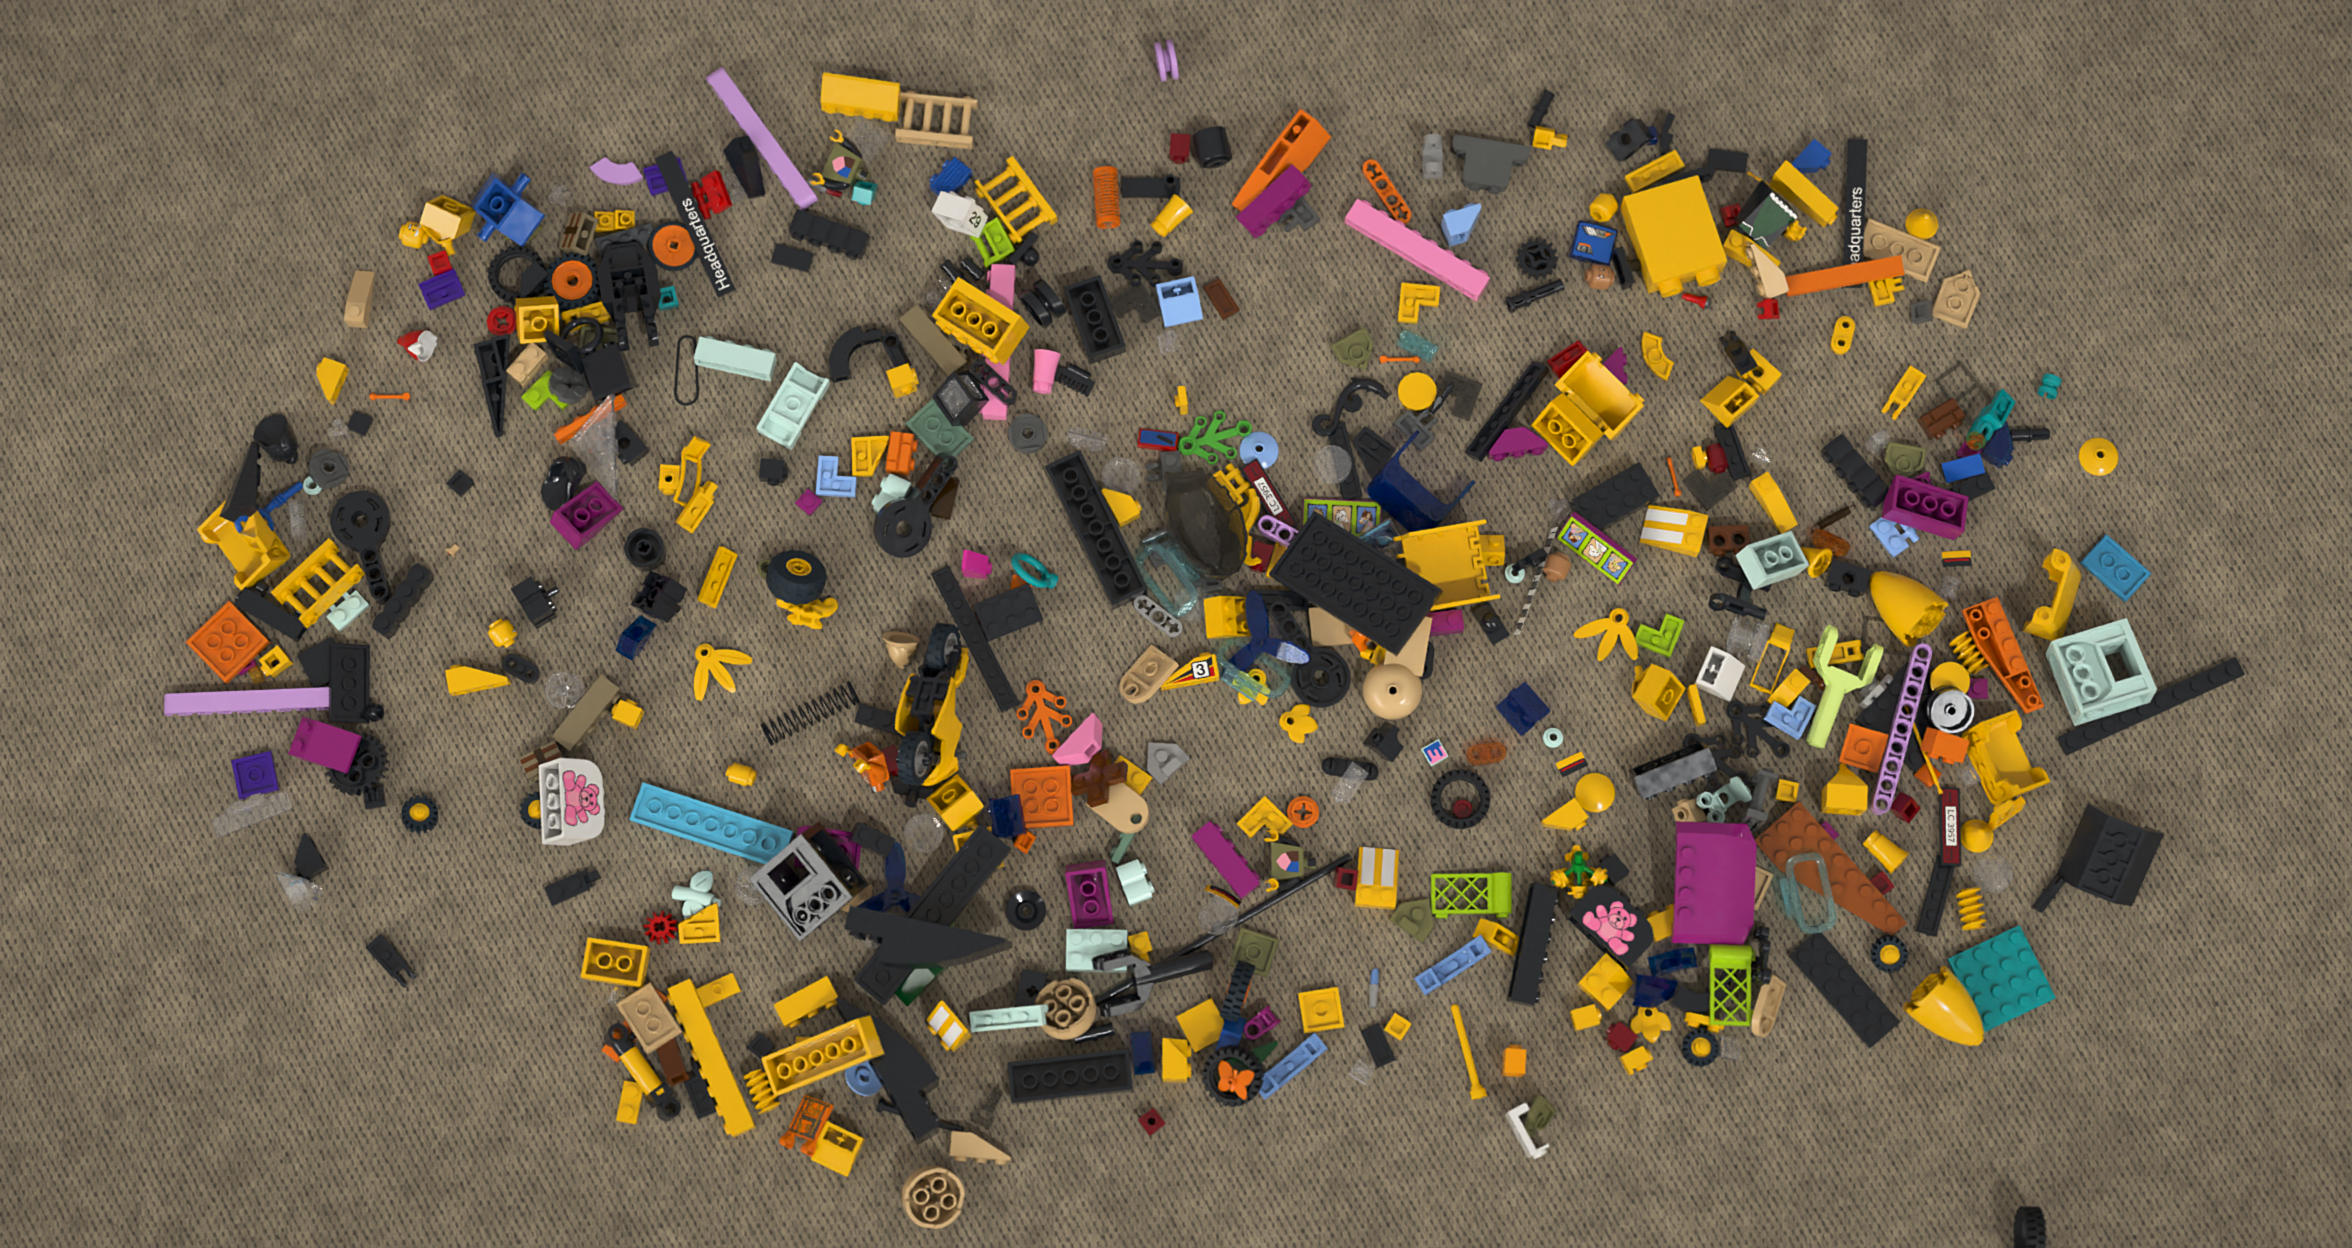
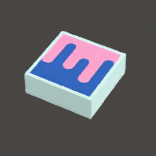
M1439 739L1421 749L1431 767L1449 757Z

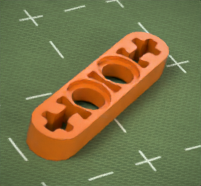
M1367 160L1363 164L1362 172L1394 221L1399 220L1405 225L1408 224L1411 220L1410 209L1380 164L1375 160ZM1368 165H1370L1371 167L1375 166L1374 172L1377 175V177L1374 180H1372V178H1374V174L1371 171L1367 172ZM1383 180L1387 183V187L1379 189L1376 183ZM1395 196L1398 202L1395 205H1390L1387 203V198ZM1400 204L1402 205L1400 207V211L1403 214L1407 213L1405 220L1403 218H1398L1399 211L1396 208H1398Z

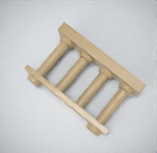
M914 91L900 93L901 102H906L903 128L896 129V142L973 149V136H970L968 131L971 109H978L977 100H974L972 97L953 98L917 94ZM914 103L925 104L923 127L920 131H913L911 129ZM933 105L944 106L942 130L939 133L930 131ZM952 107L964 108L961 133L958 135L949 133Z

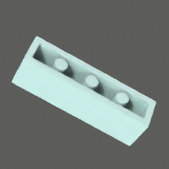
M710 336L705 338L699 337L694 354L695 365L770 382L777 361L776 354L769 349L758 350L750 345L740 346L728 340L722 342Z

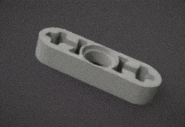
M1141 595L1134 600L1135 611L1167 636L1177 638L1182 634L1183 626L1181 622L1150 598ZM1139 601H1147L1146 606L1150 609L1152 606L1155 607L1150 611L1149 616L1146 615L1148 610L1145 608L1139 609ZM1155 612L1163 613L1164 619L1161 622L1153 620L1152 616ZM1167 618L1171 619L1168 623L1172 626L1178 625V632L1170 633V627L1165 625V628L1162 627L1166 623Z

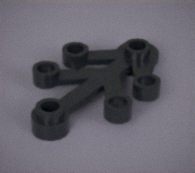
M1139 240L1133 241L1132 247L1124 254L1113 255L1107 261V266L1111 272L1123 274L1134 287L1141 284L1140 274L1149 281L1152 287H1156V284H1161L1160 276L1152 274L1148 269L1167 270L1172 276H1178L1183 271V263L1177 258H1173L1169 262L1148 261L1153 256L1162 252V243L1159 241H1154L1151 244V248L1136 260L1129 259L1143 251V243ZM1154 246H1159L1160 248H1159V249H1154L1153 247H1154ZM1128 268H1135L1140 274L1132 273Z
M1740 701L1730 702L1726 708V714L1733 720L1734 734L1732 742L1735 745H1740L1744 741V735L1741 733L1742 721L1747 725L1748 757L1756 758L1759 755L1756 734L1773 748V753L1777 758L1783 759L1789 755L1790 746L1786 742H1777L1763 729L1767 727L1776 728L1774 725L1764 719L1752 720L1747 715L1760 713L1761 716H1765L1766 713H1762L1760 709L1763 706L1769 709L1770 706L1768 704L1745 706ZM1738 708L1739 714H1734L1732 709ZM1736 735L1741 737L1742 740L1740 742L1735 741L1734 737ZM1779 747L1785 750L1784 754L1778 753ZM1755 749L1756 755H1751L1749 750Z
M1691 733L1684 737L1682 746L1683 748L1689 746L1690 740L1695 741V743L1703 740L1707 746L1715 744L1721 747L1726 743V737L1723 734H1718L1715 737L1700 738L1697 734ZM1717 737H1722L1724 742L1719 744L1716 741ZM1734 746L1731 749L1711 751L1718 769L1730 778L1735 776L1743 777L1744 785L1748 784L1749 776L1746 772H1736L1719 759L1727 757L1737 759L1742 755V749L1739 746ZM1733 749H1738L1740 754L1738 756L1733 755ZM1713 771V775L1707 777L1706 786L1709 789H1716L1719 784L1715 771ZM1714 780L1716 786L1711 787L1709 781Z
M1765 926L1755 928L1754 939H1757L1759 943V956H1755V962H1751L1752 968L1760 966L1758 970L1752 969L1751 981H1759L1761 986H1764V984L1769 985L1772 970L1767 968L1770 941H1768L1770 929Z

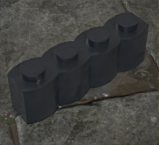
M800 209L796 210L789 227V233L793 239L798 241L808 240L812 246L818 248L825 246L828 248V251L835 254L839 252L845 253V256L852 260L863 258L870 240L869 234Z
M1840 434L1823 447L1821 452L1823 453L1822 458L1828 464L1831 463L1835 467L1836 475L1840 479L1844 478L1847 481V487L1853 494L1857 493L1861 498L1860 503L1864 508H1869L1872 511L1884 502L1889 488L1853 448L1844 435Z
M419 563L410 568L407 578L398 585L395 595L386 602L383 612L374 619L372 628L386 639H390L396 634L399 623L408 617L411 607L420 600L422 591L427 589L432 583L434 575L431 571Z

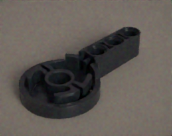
M945 452L938 453L908 497L894 499L886 503L879 510L874 521L873 533L878 546L884 552L897 558H908L918 554L925 548L932 534V520L929 508L958 466V461L954 456ZM948 458L949 462L947 466L944 467L943 462L945 459ZM937 474V480L932 483L933 476ZM926 490V496L921 499L922 492ZM905 520L907 522V530L903 534H897L896 527L898 523Z
M367 491L352 492L341 498L334 506L330 518L331 529L340 543L352 551L360 553L371 596L378 604L385 605L392 597V591L380 547L386 541L385 537L390 530L391 514L385 502L376 494ZM359 516H367L368 522L365 526L360 528L355 526V520ZM370 555H376L374 560L368 561ZM375 573H381L377 579H373ZM385 590V594L382 597H377L380 591Z
M1282 601L1274 602L1269 609V615L1296 657V662L1291 672V685L1295 695L1303 703L1311 707L1326 708L1335 705L1346 695L1350 686L1351 675L1348 664L1335 651L1312 646L1287 605ZM1281 606L1284 614L1281 616L1275 615L1273 608ZM1287 622L1294 625V631L1291 633L1284 630L1283 626ZM1295 640H1303L1305 648L1297 649L1294 645ZM1322 670L1328 674L1329 679L1325 685H1318L1314 682L1313 675L1316 671Z

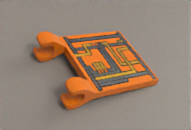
M804 1095L788 1131L780 1138L779 1144L791 1149L794 1146L795 1136L807 1140L801 1146V1152L810 1157L814 1156L817 1140L834 1106Z

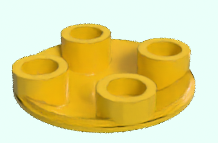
M1955 662L1940 664L1930 674L1932 691L1940 686L1951 685L1959 688L1966 694L1970 686V677L1967 670Z
M1590 773L1578 781L1575 788V797L1584 810L1594 813L1602 812L1613 803L1615 788L1611 780L1605 775Z

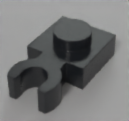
M1541 548L1527 557L1518 560L1516 564L1512 565L1515 573L1530 566L1535 568L1543 563L1542 559L1547 553L1544 548Z

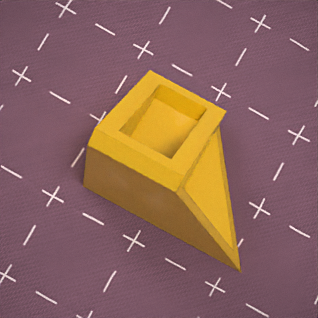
M258 511L251 517H248L243 530L239 533L250 549L266 553L276 537Z

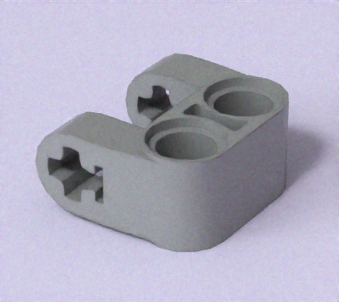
M1440 134L1425 135L1422 143L1423 179H1443L1442 136Z

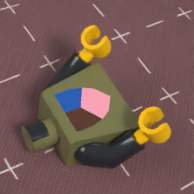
M833 130L837 132L838 137L834 139L829 136L832 141H838L839 144L835 143L822 174H812L818 178V182L810 181L812 185L821 184V187L832 191L854 187L858 180L867 183L871 172L863 169L865 162L862 160V153L853 142L846 137H842L839 130Z
M1266 830V832L1271 834V838H1265V841L1275 842L1271 843V879L1265 881V883H1270L1271 888L1266 889V891L1288 890L1300 882V879L1304 876V869H1315V857H1304L1303 848L1290 837L1279 834L1276 830Z

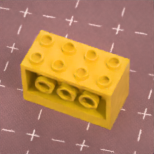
M959 277L932 315L936 320L935 324L946 334H952L962 344L966 345L967 343L976 353L983 354L992 363L997 364L999 362L1003 366L1030 328L1020 315Z

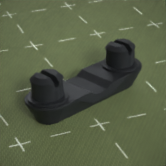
M1328 757L1322 762L1323 772L1332 776L1372 781L1379 774L1378 767L1373 763Z

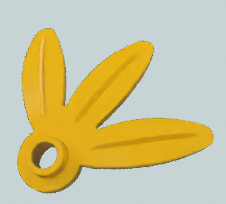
M1623 608L1612 610L1609 618L1590 622L1580 627L1573 634L1575 638H1586L1607 630L1598 649V661H1603L1611 653L1617 642L1618 635H1620L1622 645L1632 660L1638 658V645L1632 631L1626 625L1629 621V615ZM1622 615L1623 619L1619 622L1616 621V617Z
M709 644L699 645L695 651L696 659L699 661L694 676L696 700L702 701L705 696L709 669L715 679L726 690L734 693L736 691L734 682L728 671L719 661L729 664L746 665L752 663V657L736 650H714ZM707 650L708 654L706 656H702V651Z

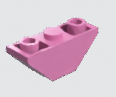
M1092 712L1052 755L1060 766L1088 763L1092 756L1102 748L1103 724Z

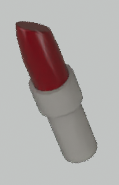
M809 177L807 180L809 186L825 194L827 193L838 198L842 196V192L821 187V184L812 185L810 181L818 182L815 179Z

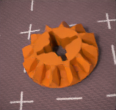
M1297 797L1288 806V819L1294 826L1299 828L1311 827L1319 816L1318 805L1309 797ZM1303 804H1305V810L1312 814H1306L1302 820L1301 815L1294 811H1300Z

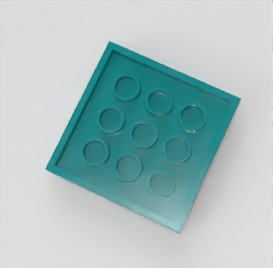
M2020 925L1946 959L1953 974L1960 980L1973 999L1981 1017L1984 1032L2056 999Z

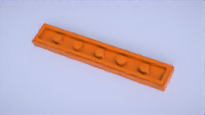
M1898 255L1786 276L1785 278L1789 288L1787 296L1791 297L1904 276L1905 274L1902 257Z

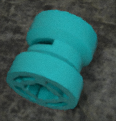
M2043 374L2041 379L2042 385L2039 386L2037 394L2043 397L2046 392L2048 393V399H2056L2058 394L2057 388L2060 387L2062 379L2053 374Z

